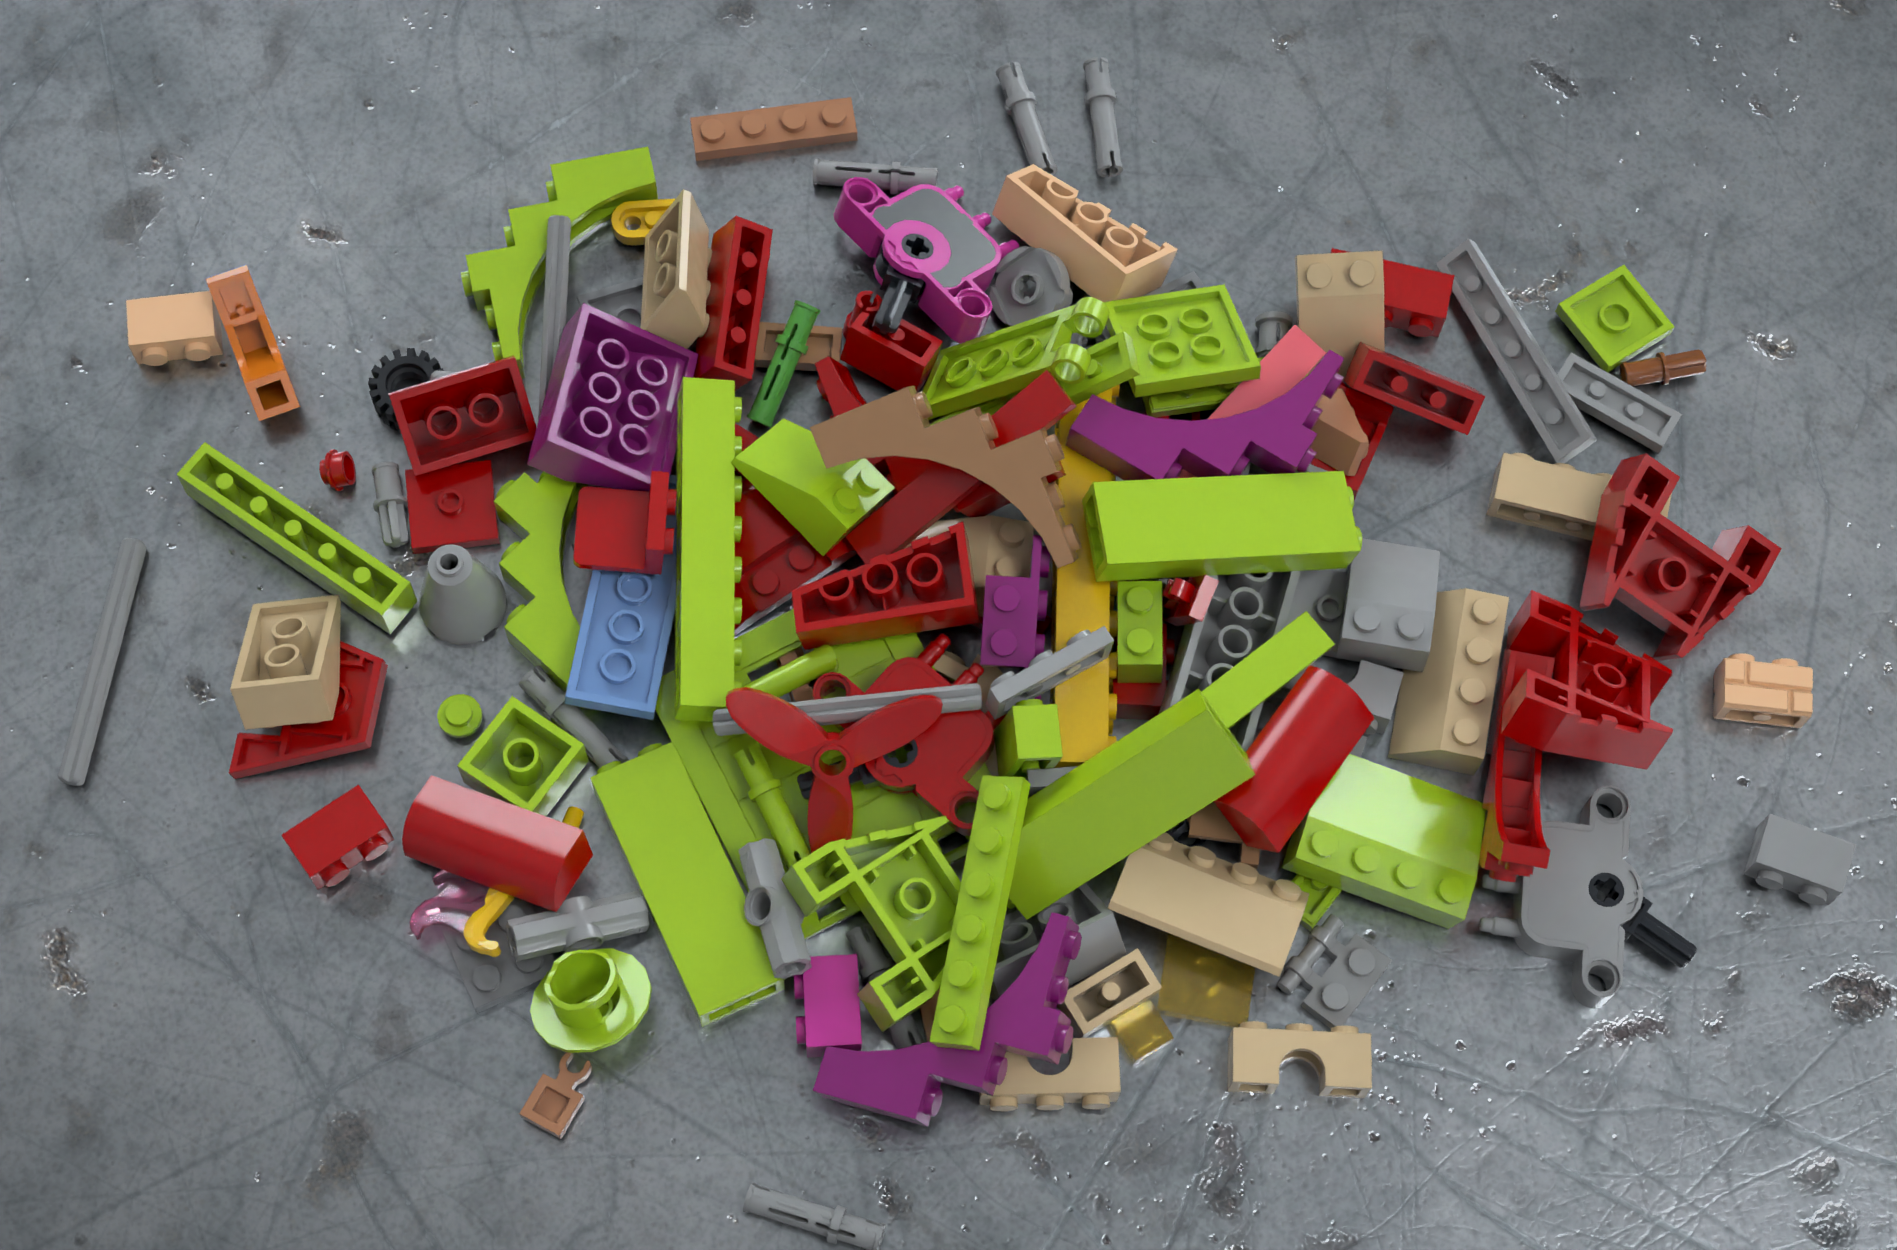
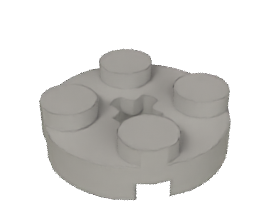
M1023 246L1009 252L1000 261L996 269V273H999L996 279V285L991 286L990 299L996 315L1002 322L1013 326L1071 305L1073 293L1069 288L1070 279L1067 268L1062 260L1051 251ZM1028 280L1036 283V290L1032 297H1024V292L1028 289L1026 283Z

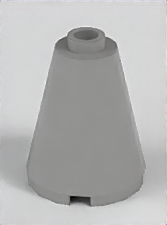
M453 544L441 546L430 556L419 597V611L422 620L436 637L445 642L463 645L476 643L484 639V635L494 628L496 630L502 623L507 609L504 586L491 569L463 547Z

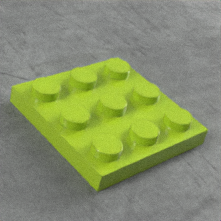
M1225 284L1103 302L1110 312L1106 323L1110 336L1112 337L1124 331L1133 339L1140 375L1128 381L1135 398L1260 379V362Z

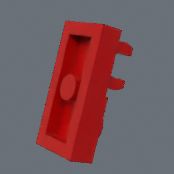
M1206 574L1182 579L1177 577L1174 580L1168 579L1162 596H1164L1162 606L1166 608L1162 620L1175 626L1203 622L1219 580Z

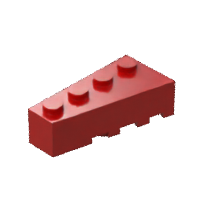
M964 522L954 524L948 527L949 531L928 538V536L910 542L911 546L887 556L883 553L870 558L869 563L850 571L844 569L792 590L796 633L804 650L818 648L822 645L833 646L979 623L980 618L969 540Z

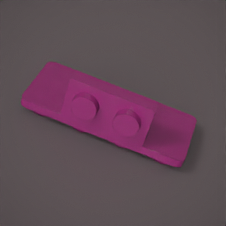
M1033 534L1030 578L986 575L981 666L1026 669L1029 667L1032 659L1044 652L1045 635L1036 634L1037 621H1045L1048 590H1039L1040 577L1048 578L1050 552L1046 546H1042V537L1040 535ZM1041 695L1037 696V697L1034 698V699H1040V700H1041Z

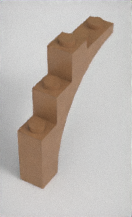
M915 386L905 387L810 427L826 469L857 459L901 456L928 459L963 470L992 486L1023 513L1042 537L1057 568L1075 562L1079 558L1076 550L1081 549L1082 546L1078 534L1072 523L1065 525L1059 510L1065 507L1061 492L1056 482L1049 484L1046 478L1047 475L1062 469L1059 461L1065 458L1057 436L1055 434L1048 436L1045 428L996 447L993 439L998 437L995 423L989 412L982 414L980 407L970 409L930 426L928 417L933 416L931 406L923 391L917 393Z

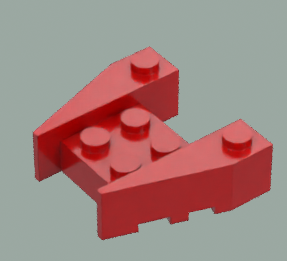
M1645 453L1621 460L1601 495L1579 608L1583 611L1609 607L1613 598H1616L1665 632L1652 657L1657 661L1683 658L1704 639L1703 635L1717 622L1727 618L1742 599L1747 595L1753 594L1763 584L1782 548L1749 525L1722 530L1712 549L1707 547L1660 514L1680 477Z
M1531 590L1508 626L1507 649L1555 658L1553 679L1530 669L1525 671L1503 705L1501 734L1510 737L1519 744H1527L1546 752L1647 770L1673 733L1672 728L1650 719V706L1672 676V670L1646 653L1639 657L1628 652L1615 643L1619 638L1616 634L1606 628L1601 634L1581 622L1584 614L1575 608Z

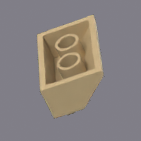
M684 189L645 237L641 329L688 349L697 337H703L709 325V314L706 313V300L710 293L711 283L707 280V268L711 261L712 250L708 248L709 229L691 192Z

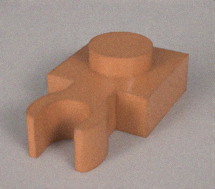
M568 1052L560 1060V1071L557 1078L553 1079L543 1073L519 1113L521 1118L559 1139H562L585 1100L582 1094L575 1091V1088L578 1084L587 1080L592 1071V1065L587 1060L580 1072H570L568 1065L574 1055Z

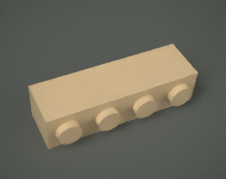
M1503 453L1495 469L1486 515L1592 541L1601 495L1613 475L1607 473H1586L1578 471L1573 466L1565 463L1549 464L1534 460L1533 457L1524 453ZM1671 495L1660 513L1666 518L1668 517Z

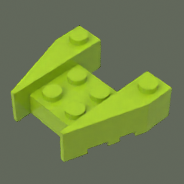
M946 816L915 822L910 826L885 831L884 829L871 832L866 836L829 842L793 864L781 878L806 917L848 891L896 962L895 966L870 981L857 993L882 1033L922 1007L934 996L941 986L961 885L960 879L932 839L949 822Z

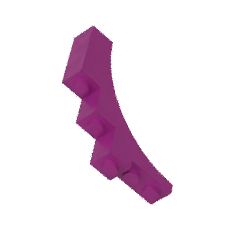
M1329 349L1313 371L1286 394L1257 409L1226 418L1196 421L1155 418L1123 409L1092 394L1070 427L1065 445L1124 481L1178 478L1182 469L1196 477L1237 476L1243 474L1249 462L1270 474L1296 473V471L1304 473L1317 454L1316 451L1311 449L1317 433L1312 431L1323 412L1317 406L1323 396L1331 399L1340 386L1344 377L1338 374L1344 358Z
M1051 913L1040 943L1019 977L994 1004L987 1008L979 1051L937 1047L930 1041L897 1050L855 1051L826 1046L813 1091L828 1100L928 1127L931 1116L937 1115L942 1103L943 1092L940 1089L941 1082L993 1096L996 1085H1001L1006 1076L1008 1060L1005 1058L1006 1051L1058 1065L1061 1054L1068 1052L1073 1038V1027L1070 1026L1071 1020L1062 1011L1056 1010L1057 1004H1062L1066 998L1069 985L1068 977H1065L1070 959L1075 960L1080 950L1082 936L1078 932L1079 926L1069 916Z

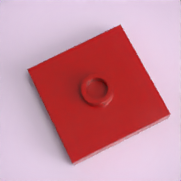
M491 460L453 464L417 476L414 475L413 469L405 470L413 554L434 552L439 547L450 544L463 548L500 544L497 511L494 504L496 498Z

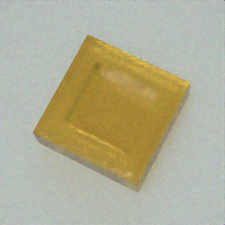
M1151 1000L1113 1020L1110 1024L1134 1064L1174 1040L1172 1033Z

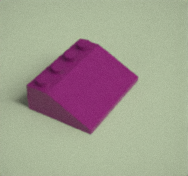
M583 303L563 328L527 465L569 482L624 490L649 491L651 471L669 472L670 477L677 447V395L682 378H693L698 354Z

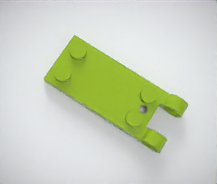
M1085 297L1080 299L1075 305L940 350L923 389L933 416L928 417V420L940 416H948L955 411L1021 391L1046 370L1064 383L1078 384L1082 382L1091 363V356L1085 348L1070 343L1073 333L1089 338L1100 336L1110 314L1108 307L1096 298Z

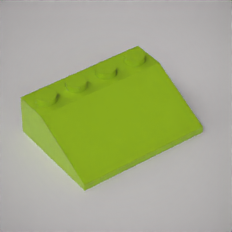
M1349 754L1291 835L1282 868L1449 929L1464 921L1477 880L1486 810L1482 808V802Z

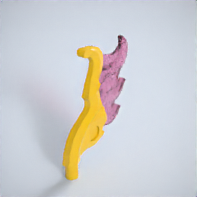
M568 807L562 822L579 828L584 812L578 807ZM439 871L432 878L434 885L446 882L448 885L437 896L422 902L412 913L409 923L417 940L421 939L424 928L432 925H445L464 935L467 945L473 951L492 957L499 956L501 949L498 942L487 940L485 934L488 928L514 900V896L450 872Z

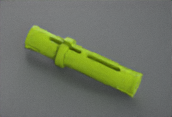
M753 744L748 746V749L755 762L754 765L750 764L744 749L735 753L733 757L737 761L751 789L747 794L751 802H757L761 814L781 852V856L789 869L797 862L796 855L803 859L811 853L780 790L783 788L780 779L773 777L761 751L760 744Z

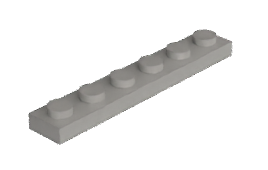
M1468 238L1439 260L1436 265L1440 272L1455 275L1452 286L1454 295L1556 462L1566 463L1596 442L1597 439L1479 247Z

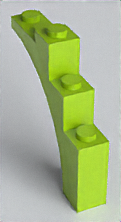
M648 146L550 164L553 180L545 182L549 202L508 209L511 225L503 227L507 247L465 255L468 271L461 272L465 296H474L477 311L485 310L489 331L495 329L498 331L499 341L492 342L495 361L514 355L522 379L525 378L523 342L526 319L536 292L545 279L548 218L553 215H562L570 218L571 247L573 243L599 224L610 220L613 211L620 204L627 201L658 199L656 179Z
M544 471L536 483L524 472L516 481L510 480L500 488L494 500L498 518L523 540L521 543L519 541L514 542L503 553L499 562L503 580L529 602L527 605H519L510 613L504 629L508 642L535 667L540 666L557 687L566 692L580 625L572 613L566 595L563 564L567 533L578 505V493L581 488L587 487L588 484L565 481Z

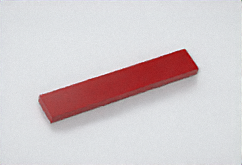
M1048 370L1043 372L991 416L998 432V437L993 439L996 447L1043 428L1047 431L1076 407L1075 403ZM935 462L845 537L863 562L867 564L870 558L883 553L887 556L904 549L910 542L915 540L984 482L963 470Z

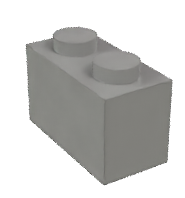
M1769 814L1756 829L1744 875L1755 878V881L1765 888L1774 890L1783 888L1797 893L1799 898L1807 903L1830 905L1843 893L1856 844Z

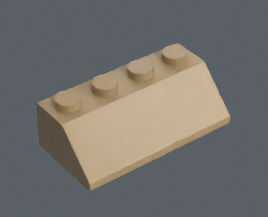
M1467 588L1437 592L1431 647L1423 672L1402 669L1404 674L1398 692L1387 758L1475 775L1485 756L1509 597Z
M1165 832L1128 856L1108 909L1280 977L1302 919L1309 893L1301 891V888L1291 881L1284 879L1276 881L1263 876L1250 865L1244 863L1233 864L1217 858L1207 848L1201 846L1189 847L1174 841L1173 837Z

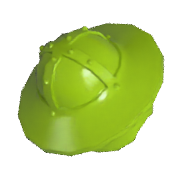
M613 948L566 952L553 962L551 970L546 973L534 990L530 1008L534 1029L551 1047L568 1053L595 1052L618 1043L636 1029L648 1011L652 987L646 968L631 954Z

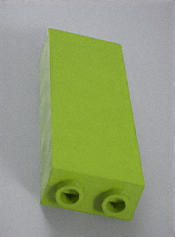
M1344 471L1093 482L1082 499L1096 582L1194 577L1205 574L1213 576L1343 569L1348 567L1362 548V533L1360 528L1355 526L1352 512L1354 495L1351 487L1347 486Z
M1197 689L1028 798L1007 904L1009 909L1016 907L1024 918L1028 920L1255 775L1247 753L1200 689Z
M673 741L662 745V743L651 744L639 751L638 757L624 763L613 761L599 768L597 774L590 777L594 793L641 896H644L648 911L701 1027L785 990L784 979L775 978L773 975L760 927L751 925L745 917L744 904L746 896Z

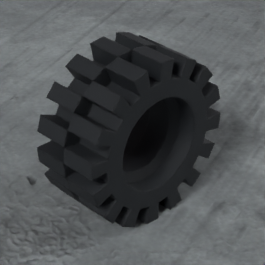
M407 348V356H401L400 349L392 351L395 359L390 361L385 355L380 359L382 368L374 365L371 370L374 378H369L368 385L376 413L379 417H383L384 423L391 427L394 422L397 430L400 429L388 393L393 392L394 387L405 379L416 378L424 383L430 381L431 374L434 371H443L439 361L435 357L430 360L429 354L421 350L419 356L416 355L414 348Z

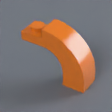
M247 265L207 278V285L229 338L258 420L261 421L299 408L300 405Z

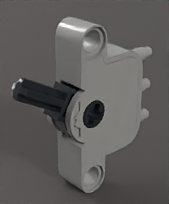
M1610 785L1598 788L1582 808L1580 824L1561 821L1541 822L1545 843L1551 850L1547 869L1534 867L1533 874H1530V877L1517 875L1516 882L1489 878V874L1483 875L1482 886L1484 888L1493 889L1496 892L1514 894L1512 919L1482 917L1479 922V929L1484 932H1491L1493 935L1513 937L1518 947L1526 954L1539 958L1573 962L1572 991L1576 1000L1583 1006L1599 1008L1605 1005L1621 988L1623 981L1624 941L1631 934L1680 968L1687 966L1696 953L1697 948L1694 944L1647 912L1653 903L1643 897L1642 880L1636 870L1624 860L1628 856L1630 801L1626 793L1618 787ZM1596 804L1607 805L1614 813V818L1603 817L1598 812ZM1599 890L1606 894L1604 902L1596 897ZM1588 974H1595L1601 977L1606 984V991H1598L1591 987L1588 982Z

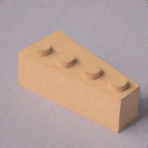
M1034 164L1006 176L992 215L1029 246L1042 248L1057 255L1066 266L1070 281L1074 282L1092 298L1102 302L1135 298L1162 287L1177 253V248L1167 242H1164L1161 247L1145 238L1148 232L1134 223L1129 228L1109 217L1111 213L1109 208L1099 202L1097 204L1083 202L1077 198L1078 190Z

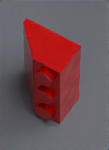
M514 355L388 393L415 476L534 440L537 427Z

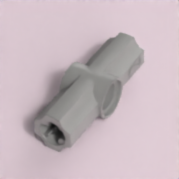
M764 838L756 842H749L738 850L749 889L744 904L745 917L751 925L760 927L774 977L786 979L794 975H801L812 967L810 963L811 958L800 925L805 915L781 880L785 875L776 841Z
M633 891L591 901V898L588 896L572 897L564 900L557 913L550 910L507 920L505 927L511 956L517 962L560 951L566 953L576 950L596 949L604 941L645 932L650 924L644 896H641L639 891Z

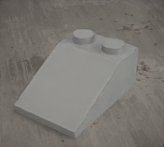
M1362 538L1361 551L1353 559L1349 567L1336 658L1358 662L1364 660L1377 665L1423 672L1430 653L1440 551Z

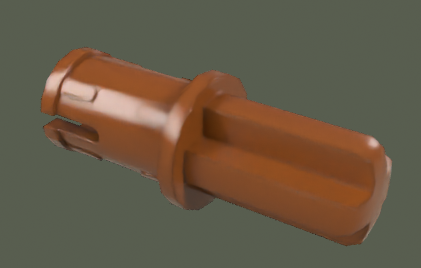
M1699 349L1666 356L1663 352L1656 354L1655 358L1621 363L1619 369L1620 378L1632 387L1655 382L1667 385L1671 379L1706 372V358L1702 350Z

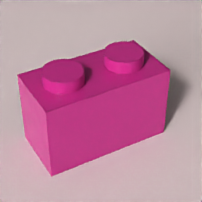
M857 954L811 956L810 963L812 967L801 975H794L795 999H804L805 1016H796L797 1044H806L807 1058L823 1057L826 1046L862 1051L860 998L857 995L859 993Z

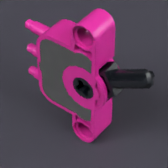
M853 177L845 182L833 216L837 225L869 257L876 258L873 266L875 278L881 285L880 290L885 291L874 319V326L879 328L880 334L887 335V332L896 333L908 303L912 302L915 304L916 300H919L918 306L955 342L963 343L981 336L993 307L985 291L989 288L1000 261L1009 252L1019 248V243L1016 240H1010L998 245L984 230L991 223L992 218L990 214L984 212L971 217L957 203L958 199L964 196V190L961 186L956 185L942 190L930 184H920L890 199L869 179Z

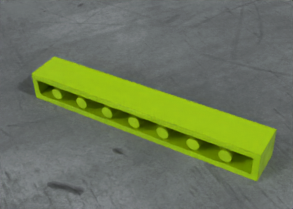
M683 377L677 395L674 720L713 722V712L715 710L727 709L726 695L728 691L742 688L741 681H734V666H740L742 657V640L734 639V624H740L742 616V599L734 597L735 583H740L742 575V558L735 556V542H740L742 534V517L735 516V502H740L742 477L735 476V466L731 463L742 452V437L735 436V423H740L742 398L735 397V381Z

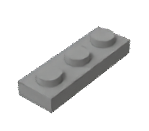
M1572 352L1557 374L1577 408L1657 453L1661 451L1682 416L1676 410Z
M1105 626L1092 633L1089 630L1079 632L1067 642L1065 648L1054 654L1051 650L1045 651L1032 659L1029 667L1021 672L1014 674L1013 671H1009L996 678L990 685L991 688L989 689L985 706L996 720L1007 714L1012 706H1016L1017 702L1034 699L1107 659L1114 639Z

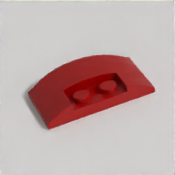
M747 478L742 480L740 502H735V516L742 517L740 542H735V556L742 558V575L740 583H735L734 597L742 599V616L740 624H734V636L791 599L792 590L819 580L858 554L845 537L828 553L822 556Z

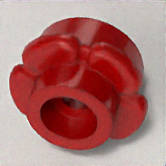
M335 449L326 453L325 459H322L319 465L321 479L324 484H330L336 491H342L343 486L353 485L356 479V469L350 453L347 451L338 452Z

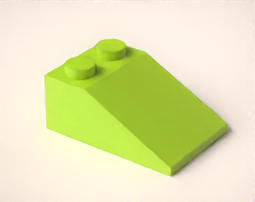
M784 418L737 455L731 462L822 556L828 553L845 536L870 516L895 488L866 458L826 469L812 432Z

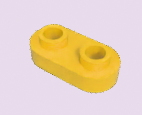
M675 199L627 201L615 208L611 217L614 236L626 245H645L646 235ZM631 224L640 226L637 230L627 229Z

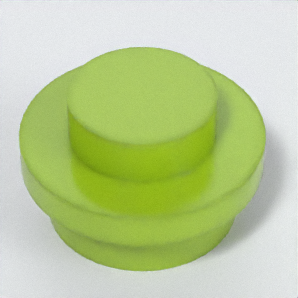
M456 694L445 699L437 713L441 729L447 735L455 738H464L476 732L481 725L483 716L479 703L473 697L465 694Z

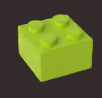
M511 696L457 767L463 782L475 791L547 816L589 760L585 745Z

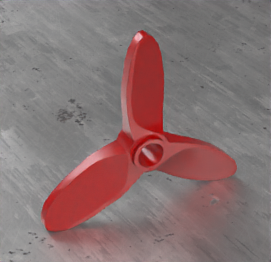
M742 687L730 690L726 695V707L731 718L747 734L776 754L811 767L814 773L808 799V835L811 853L829 842L851 839L853 800L849 775L853 769L875 758L886 755L915 739L936 722L943 706L942 700L934 695L912 696L877 709L837 733L826 732L801 709L761 690ZM828 750H837L845 756L843 761L836 765H828L820 757Z

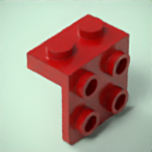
M651 471L649 491L600 487L581 488L578 493L573 555L574 565L582 569L661 575L664 554L672 555L674 528H666V515L675 516L677 489H668L669 472Z

